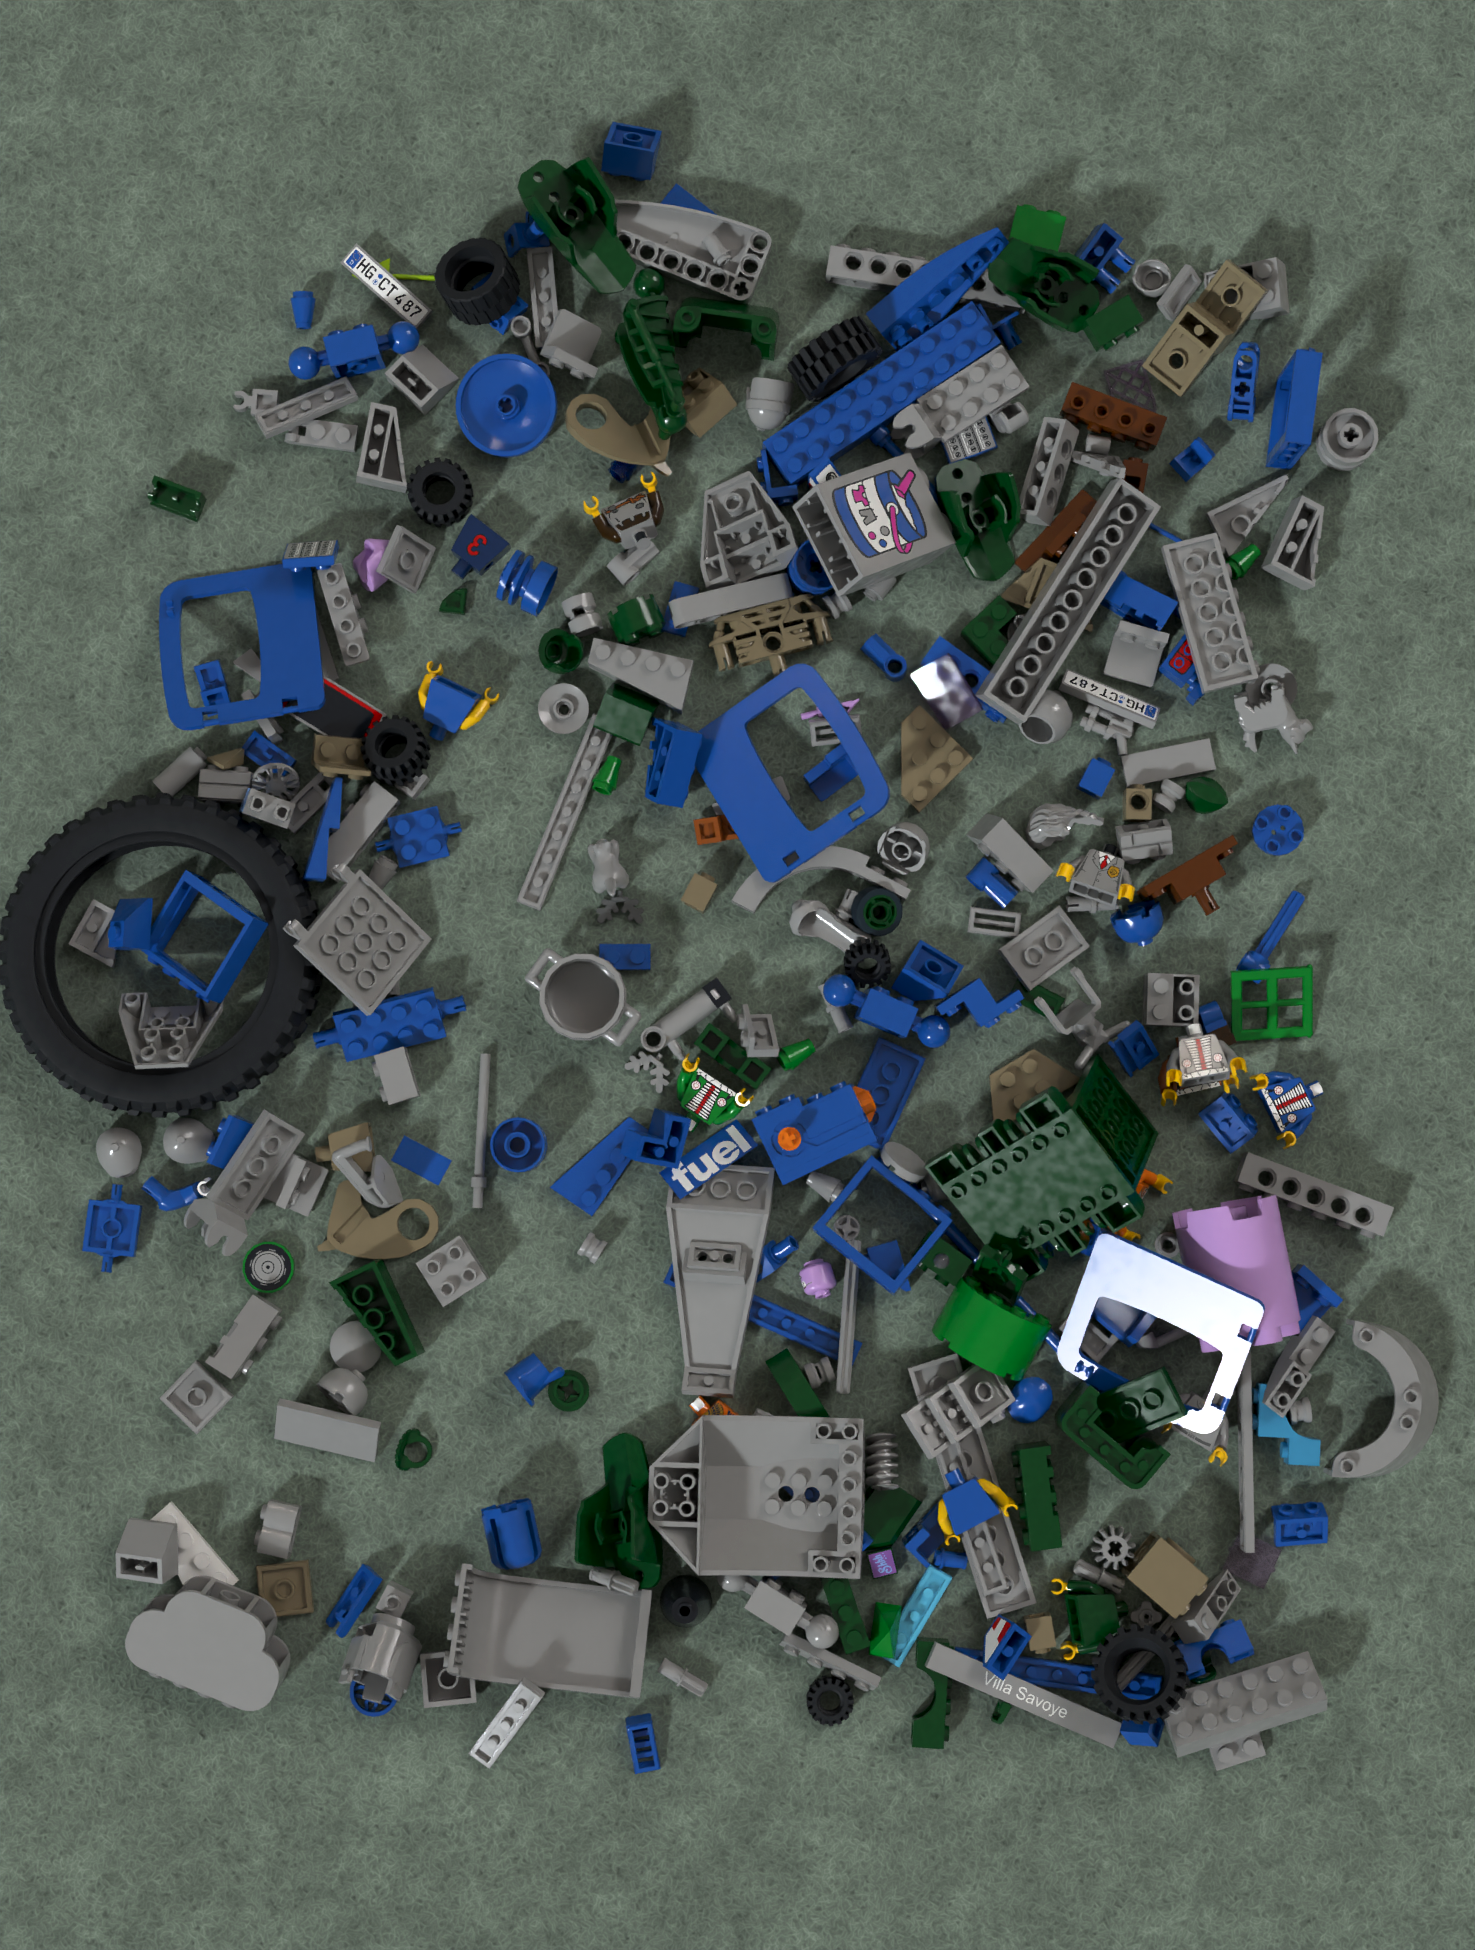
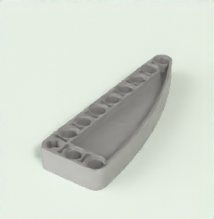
M615 200V206L618 210L617 236L620 241L628 240L631 242V246L626 250L636 265L656 269L666 277L729 302L748 304L751 301L772 248L771 237L767 232L742 222L695 209L653 202ZM712 232L717 234L725 249L731 251L730 256L732 259L722 267L714 264L713 256L702 243V240ZM762 239L766 241L767 246L759 250L753 246L754 242ZM645 249H651L655 254L651 259H644L641 257V253ZM673 258L678 261V265L673 269H669L664 265L666 260ZM748 263H754L758 269L754 273H747L744 267ZM691 268H698L701 270V275L697 278H691L688 275V271ZM715 277H721L725 283L722 287L717 288L712 286L711 281ZM741 287H745L747 294L743 293L742 297L738 296L736 289L740 290Z

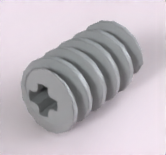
M875 1433L865 1438L866 1443L870 1445L865 1448L866 1453L870 1455L865 1459L866 1464L870 1465L866 1468V1474L870 1476L866 1479V1484L871 1486L872 1489L894 1490L899 1488V1485L891 1483V1480L899 1478L898 1474L891 1472L892 1469L898 1468V1464L891 1462V1459L898 1457L897 1453L891 1452V1449L898 1447V1443L891 1442L892 1438L897 1437L895 1434Z

